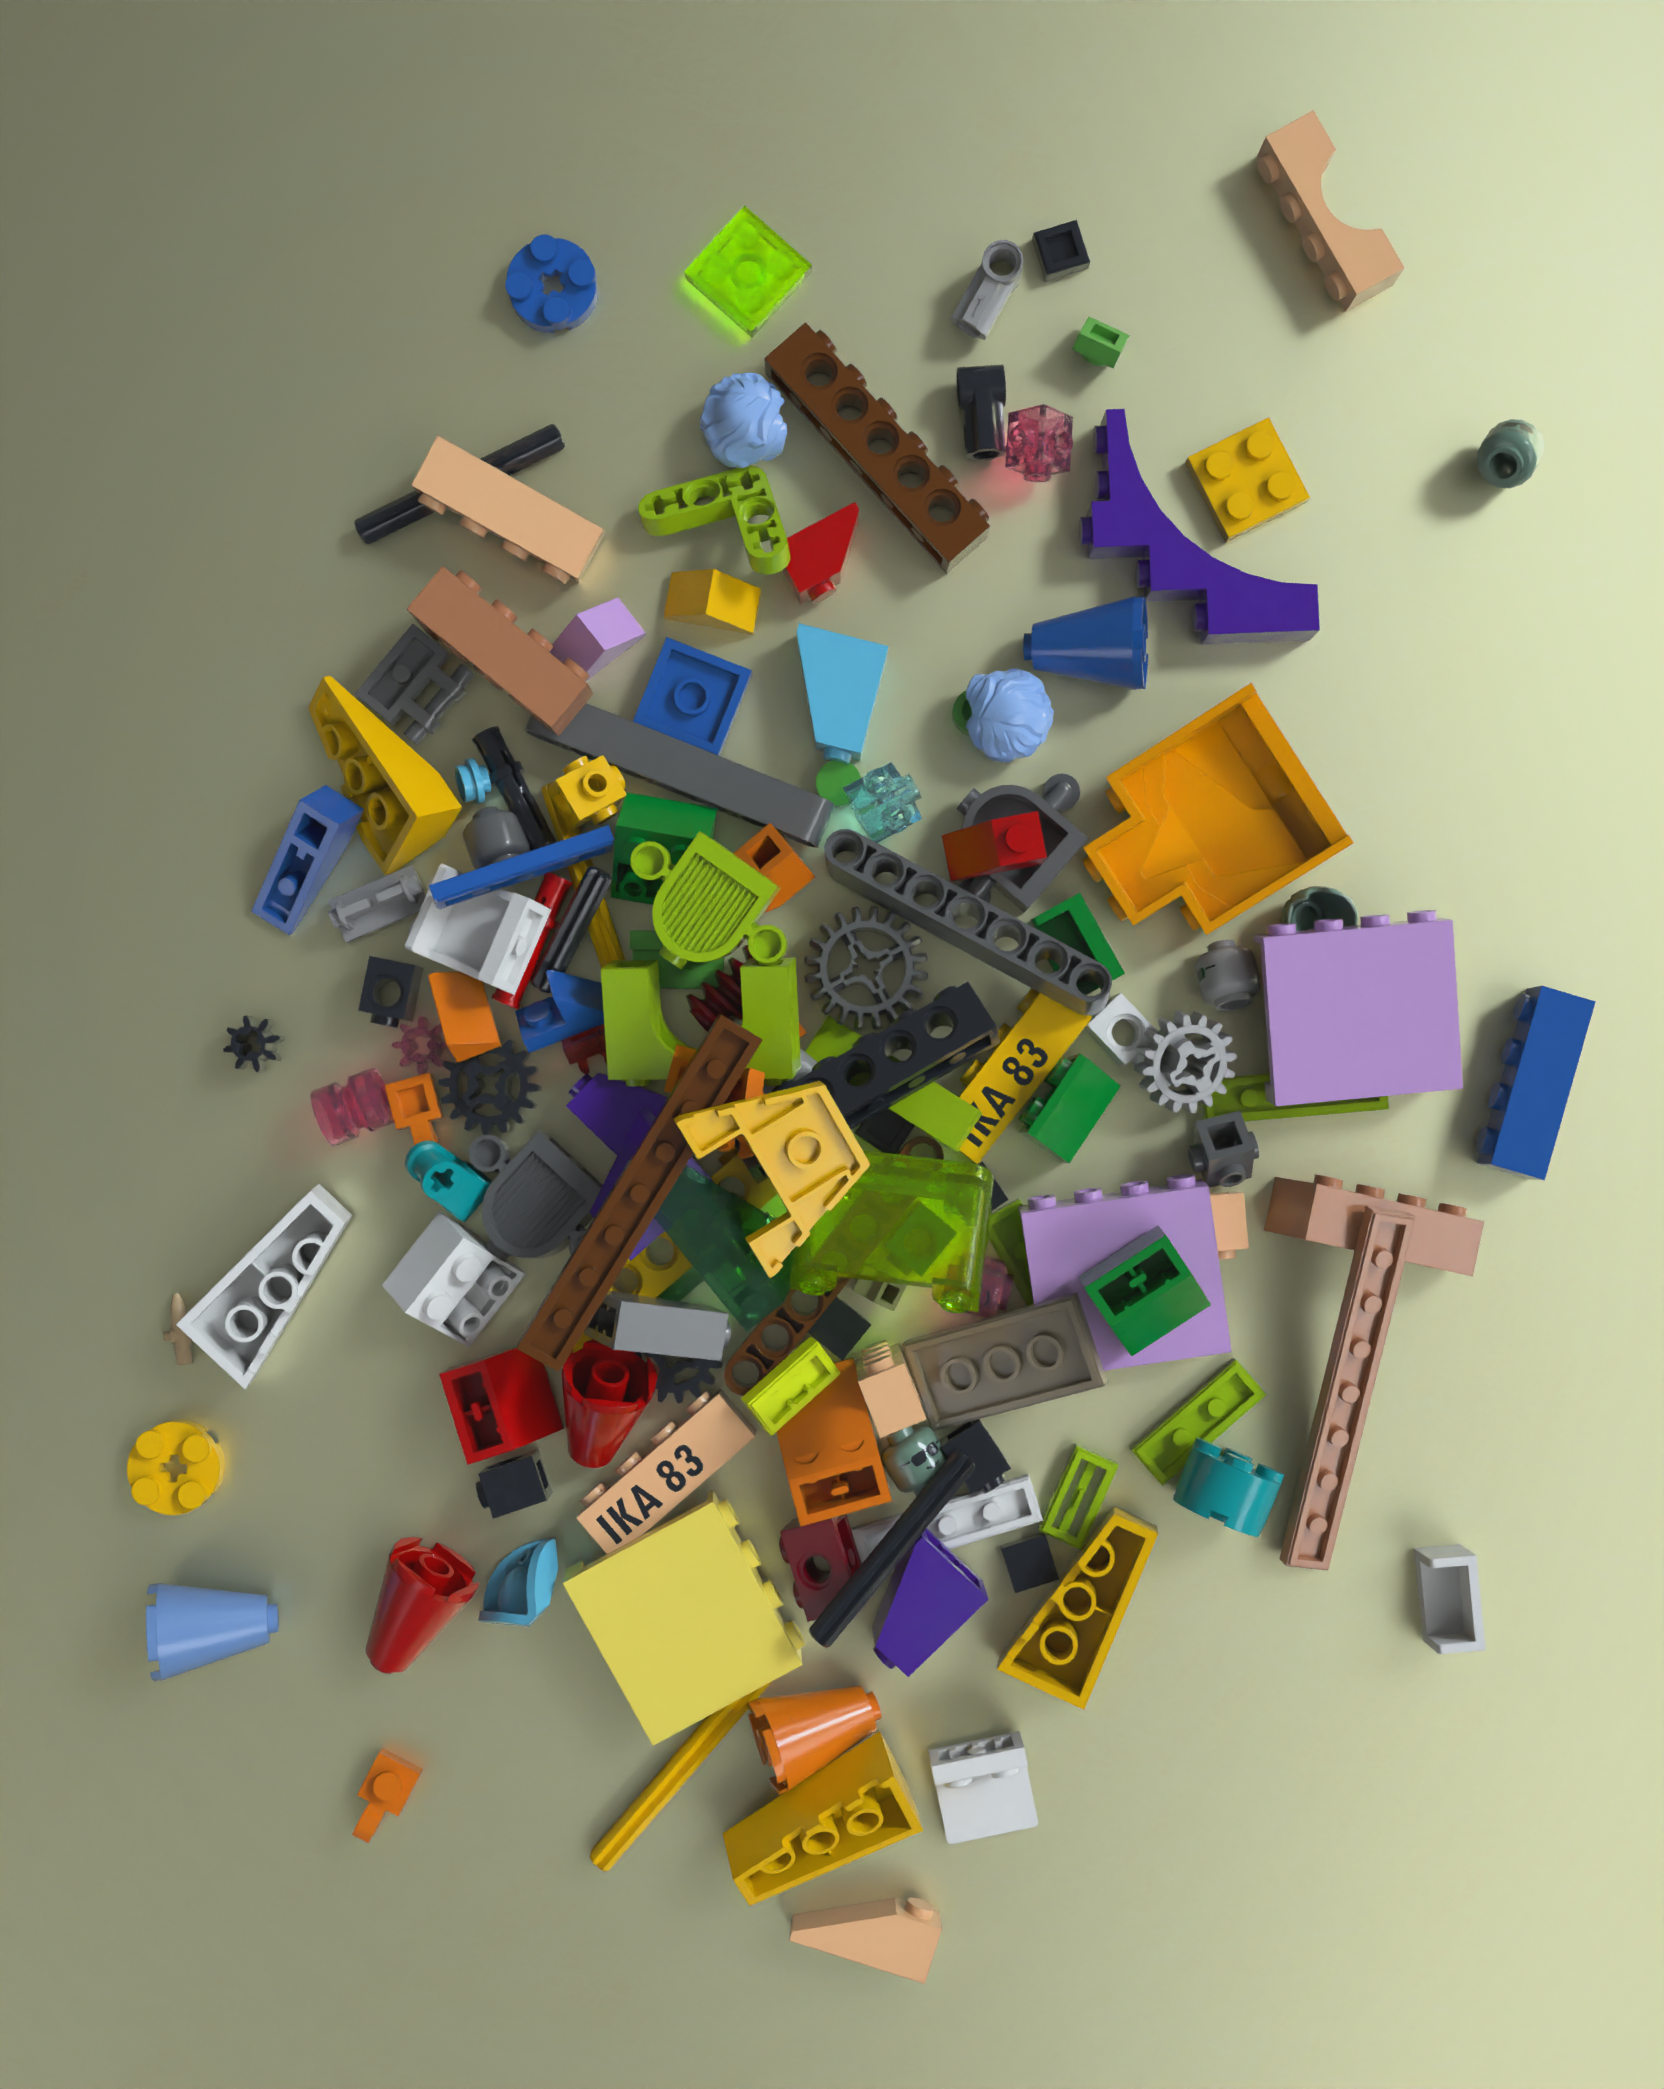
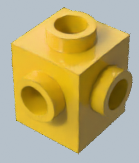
M604 755L590 762L587 756L571 762L562 769L565 775L556 779L547 791L570 831L591 820L595 826L610 820L619 813L617 806L627 796L624 791L626 784L621 772L615 765H609Z

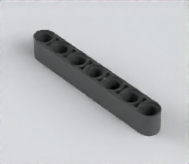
M587 703L559 737L531 715L524 730L540 740L580 756H587L590 760L604 755L608 764L615 765L620 772L708 807L717 808L718 811L758 827L764 828L771 823L782 836L814 848L819 847L835 807L834 803L814 793Z
M840 829L833 832L827 838L824 845L826 867L830 877L837 883L894 912L905 920L1078 1014L1085 1016L1095 1015L1105 1008L1112 986V977L1108 969L1101 963L856 831ZM843 851H851L857 855L849 863H842L835 859L838 853ZM883 872L892 873L897 877L893 883L886 885L879 884L874 880L878 874ZM921 894H931L937 898V901L931 906L923 907L915 903L914 899ZM969 915L974 917L978 923L972 928L964 929L958 927L954 921L960 916ZM1002 937H1009L1017 941L1019 946L1014 950L1004 951L999 949L995 942ZM1050 959L1055 961L1060 969L1054 973H1044L1035 964L1040 960ZM1084 981H1091L1100 987L1101 992L1095 996H1087L1078 990L1077 985Z

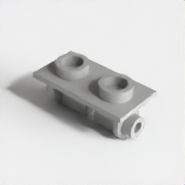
M410 865L328 900L332 909L328 911L334 927L340 928L345 943H348L418 913L426 894L414 866Z

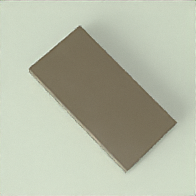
M1077 1292L912 1338L902 1344L930 1428L933 1431L1104 1387L1108 1382Z

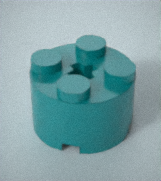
M1196 1437L1175 1488L1176 1492L1173 1500L1207 1519L1212 1517L1224 1522V1526L1250 1536L1259 1537L1285 1475L1259 1463L1257 1468L1254 1469V1464L1251 1463L1253 1458L1227 1447L1224 1455H1221V1447Z

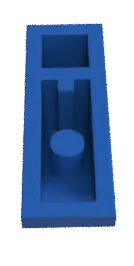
M327 785L300 799L251 912L289 936L293 934L348 847L364 809Z

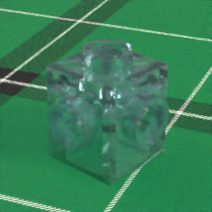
M892 762L881 768L871 770L864 777L843 787L858 823L868 838L876 843L893 834L902 832L908 826L922 819L915 801L921 799V795L910 774L902 777Z

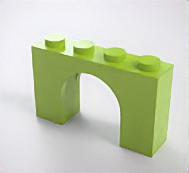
M749 958L740 967L743 1011L742 1027L760 1037L762 1042L746 1068H753L764 1072L765 1086H778L788 1081V1079H793L801 1068L796 958H781L773 963H762L755 958ZM612 960L601 968L608 1080H623L626 1082V1086H644L650 1084L651 1080L667 1079L676 1044L696 1050L697 1048H693L680 1041L665 1023L661 1010L658 960Z

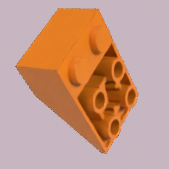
M854 1357L835 1362L834 1364L841 1374L776 1432L800 1527L892 1501L867 1404L858 1384Z

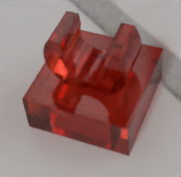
M604 1024L561 1040L562 1048L569 1064L578 1063L582 1073H590L587 1058L594 1055H602L607 1064Z

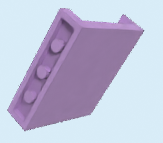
M1436 910L1407 912L1408 921L1390 922L1388 914L1360 917L1361 925L1343 927V919H1326L1314 921V929L1296 931V923L1268 925V934L1254 935V942L1260 943L1270 1071V1081L1264 1082L1266 1101L1274 1106L1463 1089L1453 920L1437 918Z
M1194 1174L1170 1176L1166 1178V1185L1149 1187L1148 1181L1128 1182L1120 1185L1121 1191L1102 1194L1101 1188H1086L1074 1191V1198L1057 1201L1055 1195H1039L1028 1198V1205L1018 1206L1033 1304L1077 1292L1104 1371L1232 1352L1209 1186L1202 1179L1195 1180ZM1158 1225L1194 1276L1211 1306L1134 1356H1131L1084 1289L1079 1276Z

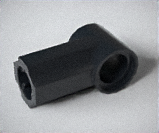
M1003 364L957 367V401L959 410H963L966 459L990 461L1005 456L1003 407L1006 404V381Z

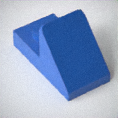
M546 970L552 996L515 1011L522 1040L528 1052H534L604 1024L602 983L554 970Z

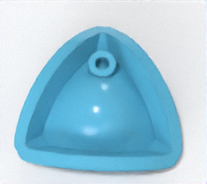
M556 1537L538 1539L521 1545L500 1562L487 1584L483 1611L479 1612V1622L530 1627L550 1605L558 1572Z

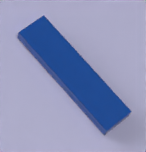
M609 825L431 884L429 888L436 908L443 909L612 852L614 838Z

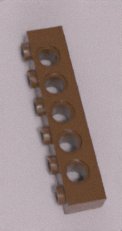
M805 322L764 358L766 375L939 567L948 574L987 539L990 525L987 523L989 521L987 512L976 500H966L956 489L959 486L958 481L944 465H940L937 468L927 457L928 449L917 434L913 431L907 434L896 422L898 419L897 414L890 404L881 397L876 400L865 388L867 382L861 372L854 365L849 364L845 366L835 355L837 349L831 339L821 330L815 333ZM815 372L826 373L831 378L830 382L824 386L812 385L807 379ZM852 405L857 407L862 414L854 420H846L840 417L837 412L844 406ZM875 439H885L892 445V449L887 453L877 454L869 449L868 444ZM906 472H914L922 478L923 482L918 487L907 488L899 482L898 478ZM938 505L946 506L952 511L953 517L949 521L938 522L930 516L929 510Z

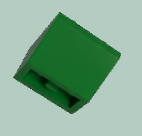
M626 792L627 796L624 798L615 828L611 898L653 905L656 894L664 881L661 879L646 880L637 876L630 862L633 850L643 842L652 841L659 843L668 850L671 863L676 865L699 831L714 840L717 808Z
M1080 1053L1069 1056L1068 1059L1065 1057L1059 1059L1044 1079V1082L1050 1086L1042 1098L1039 1096L1035 1098L1033 1096L1018 1120L1024 1123L1019 1133L1062 1162L1069 1164L1121 1087V1085Z
M1158 1225L1079 1276L1084 1289L1131 1356H1134L1211 1306L1194 1276Z

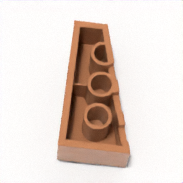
M442 566L408 606L407 611L427 634L436 641L440 640L465 664L470 661L473 664V668L489 683L501 691L504 689L508 692V696L517 705L559 737L594 694L588 683L585 682L590 677L589 674L570 658H567L562 663L549 653L554 646L533 628L526 634L517 627L514 622L518 617L499 600L496 599L491 605L478 595L482 588L462 570L453 575Z
M1316 1174L1313 1183L1275 1177L1264 1231L1355 1251L1365 1206L1405 1211L1416 1216L1405 1262L1473 1276L1484 1221L1467 1218V1208L1439 1203L1438 1211L1425 1208L1427 1199L1398 1193L1397 1202L1383 1199L1384 1189L1357 1184L1355 1192L1342 1189L1343 1180Z

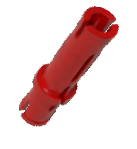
M552 873L544 874L534 901L551 909V912L515 995L496 988L495 993L492 994V999L515 1009L520 1008L521 1000L537 967L552 929L556 930L560 923L556 921V918L568 890L573 884L572 882Z

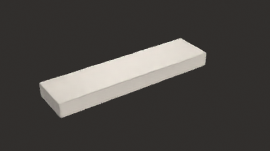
M1027 1473L1005 1480L1001 1485L988 1493H983L979 1489L973 1494L969 1491L953 1496L927 1529L945 1546L953 1549L1043 1521L1030 1476ZM904 1512L852 1527L862 1563Z

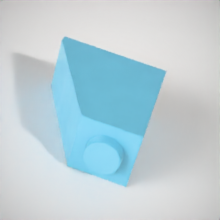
M799 623L797 628V644L816 750L823 751V758L829 761H838L849 764L850 759L860 761L889 646Z

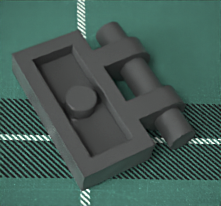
M412 623L356 691L355 695L393 726L404 713L412 717L414 721L403 734L418 746L428 732L433 734L441 725L438 720L454 700L459 703L465 696L467 691L464 688L473 679L475 674L462 663L450 677L444 673L441 668L451 655ZM432 681L440 689L423 709L415 702V699Z

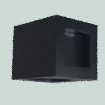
M369 956L358 1011L372 1014L370 1023L398 1028L399 1019L413 1022L424 968L413 964ZM395 981L400 987V998L394 1005L385 1006L381 1000V990L386 983Z
M980 1419L966 1422L939 1439L941 1448L947 1457L953 1451L960 1450L975 1463L974 1471L964 1482L971 1494L979 1489L983 1493H988L1006 1480L1004 1473L1010 1470L1011 1467Z
M539 1449L486 1466L479 1473L480 1481L476 1482L479 1501L484 1509L490 1508L493 1519L547 1501L553 1493Z

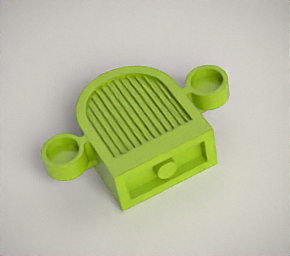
M699 831L676 865L671 863L668 850L659 843L652 841L643 842L633 850L630 862L635 874L646 880L661 879L664 881L653 903L652 918L656 934L663 944L659 954L670 963L682 969L687 961L708 962L719 960L736 951L745 939L748 941L750 954L759 962L773 963L784 956L788 946L785 933L774 925L760 926L757 924L781 887L711 837Z

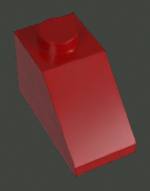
M856 502L787 537L790 562L782 571L800 604L810 599L812 603L821 602L837 591L835 586L841 583L859 524V508Z
M1038 811L989 820L941 836L950 882L1042 865L1047 858Z

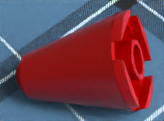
M594 1339L584 1342L582 1349L574 1353L572 1350L563 1365L561 1375L568 1452L577 1464L587 1468H600L611 1462L655 1393L658 1377L654 1364L649 1358L645 1362L635 1355L636 1352L613 1350Z
M419 1537L401 1538L394 1544L389 1554L365 1648L370 1663L376 1670L385 1674L405 1671L472 1599L477 1591L479 1582L473 1583L472 1581L476 1574L474 1568L460 1554L445 1545L436 1542L433 1549L420 1546L423 1538Z

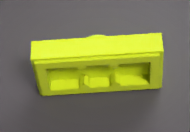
M810 1336L740 1399L761 1427L772 1436L841 1373L819 1342Z

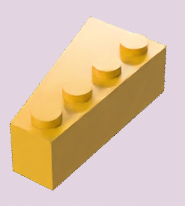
M1113 1507L1001 1654L997 1670L1085 1710L1158 1536L1157 1526Z

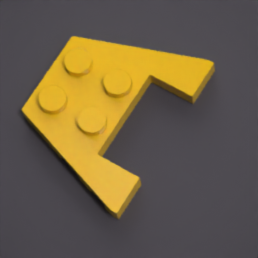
M821 1081L682 1114L673 1119L698 1160L740 1134L745 1138L787 1209L786 1213L745 1238L769 1278L779 1272L783 1267L782 1262L796 1246L800 1247L811 1234L809 1230L827 1210L831 1211L871 1165L832 1096Z

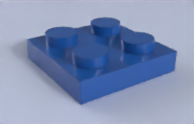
M666 637L633 722L720 756L752 677V670Z

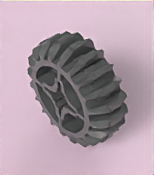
M856 906L851 909L853 922L846 923L844 916L840 912L834 914L835 923L839 927L836 931H833L825 923L820 925L819 930L828 939L825 943L814 938L810 940L809 946L819 951L820 955L819 957L805 956L804 964L818 967V972L809 973L804 978L808 984L820 982L821 988L814 990L810 997L813 1001H816L825 995L827 996L829 1001L821 1009L824 1015L831 1013L836 1006L841 1010L837 1016V1024L843 1025L848 1014L856 1016L854 1021L855 1030L860 1031L862 1029L863 1017H871L873 1030H879L881 1028L879 1015L885 1013L888 1021L893 1024L897 1018V1014L893 1010L894 1007L898 1005L904 1012L913 1009L912 1005L904 999L906 994L914 998L922 997L923 991L913 986L912 981H926L928 973L914 970V965L926 962L928 957L926 953L912 955L911 949L918 947L922 939L920 936H915L908 941L903 938L911 927L909 922L905 921L895 930L891 927L896 916L892 911L888 912L884 923L876 921L878 916V907L876 906L870 907L869 920H861V911ZM866 931L878 933L888 938L895 945L888 949L873 952L862 945L855 933ZM843 940L850 955L851 963L838 976L829 980L827 974L829 956L834 947ZM854 948L858 950L860 956L864 957L867 962L874 960L877 962L887 957V959L879 962V969H874L873 971L877 975L874 982L878 989L874 987L872 981L868 980L865 975L858 977L855 975L845 980V978L853 975V968H858L859 965L855 962L858 955ZM902 957L904 962L903 982L899 990L890 998L881 978L882 971ZM853 985H862L874 997L877 1005H855L844 1000L836 992Z

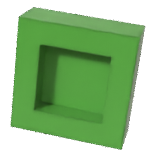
M1088 317L1078 334L1072 350L1081 353L1082 357L1093 365H1107L1114 369L1130 335Z

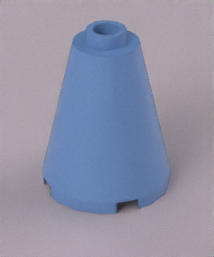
M162 1583L150 1584L147 1594L157 1593L156 1604L146 1606L148 1662L159 1661L160 1669L150 1673L153 1681L165 1680L270 1643V1633L279 1632L278 1605L268 1604L267 1595Z

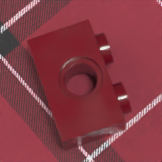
M847 1514L801 1527L799 1519L796 1518L780 1531V1552L783 1560L787 1564L790 1563L795 1580L793 1583L794 1598L798 1607L804 1609L807 1622L814 1621L820 1616L862 1564ZM819 1556L825 1559L830 1567V1573H824L817 1569L813 1557Z

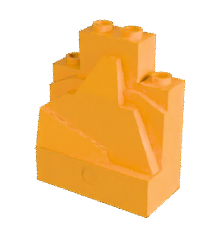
M1250 683L1106 777L1111 785L1110 788L1105 790L1110 802L1119 814L1127 810L1131 817L1083 847L1088 857L1082 861L1096 883L1103 879L1113 893L1107 901L1121 922L1129 919L1134 926L1182 896L1186 904L1179 909L1193 931L1201 927L1205 934L1208 935L1349 847L1354 842L1343 829L1259 698L1255 687Z

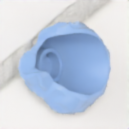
M734 373L732 376L724 377L720 382L711 387L710 394L705 399L703 412L700 416V430L703 432L706 444L711 449L714 458L730 468H745L751 464L758 463L760 460L771 461L782 453L787 436V424L783 422L779 410L782 404H784V398L780 396L781 392L777 390L773 383L766 381L757 373Z
M1016 668L1007 671H995L987 675L975 674L971 678L966 689V699L972 708V715L966 723V728L969 731L974 746L978 750L983 751L986 758L992 761L1008 763L1018 758L1029 757L1046 740L1048 731L1053 723L1054 710L1051 708V701L1044 690L1045 687L1042 681L1033 674Z

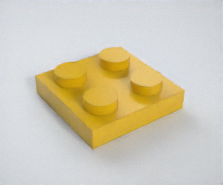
M1269 417L1189 456L1185 461L1225 543L1305 504L1310 499Z

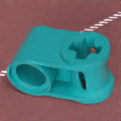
M422 1141L413 1146L406 1155V1170L415 1180L420 1182L421 1189L425 1194L463 1222H466L483 1202L484 1195L492 1183L483 1172L476 1169L471 1163L461 1160L434 1141Z

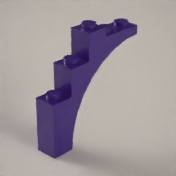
M1106 409L1100 426H1094L1093 432L1094 453L1102 454V471H1096L1095 492L1096 498L1104 499V501H1092L1086 517H1080L1079 521L1080 545H1088V559L1142 557L1143 560H1137L1136 586L1137 588H1144L1146 602L1199 600V603H1194L1192 624L1194 631H1200L1201 645L1310 641L1320 630L1318 584L1279 582L1245 573L1212 557L1185 537L1159 508L1140 475L1129 443L1125 409Z

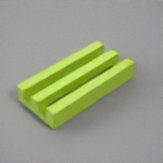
M1074 1444L1042 1516L1043 1521H1040L1037 1529L1046 1535L1081 1550L1118 1469V1463ZM1081 1459H1084L1087 1463L1059 1526L1056 1528L1052 1524ZM1099 1466L1104 1470L1073 1536L1067 1532L1094 1471Z

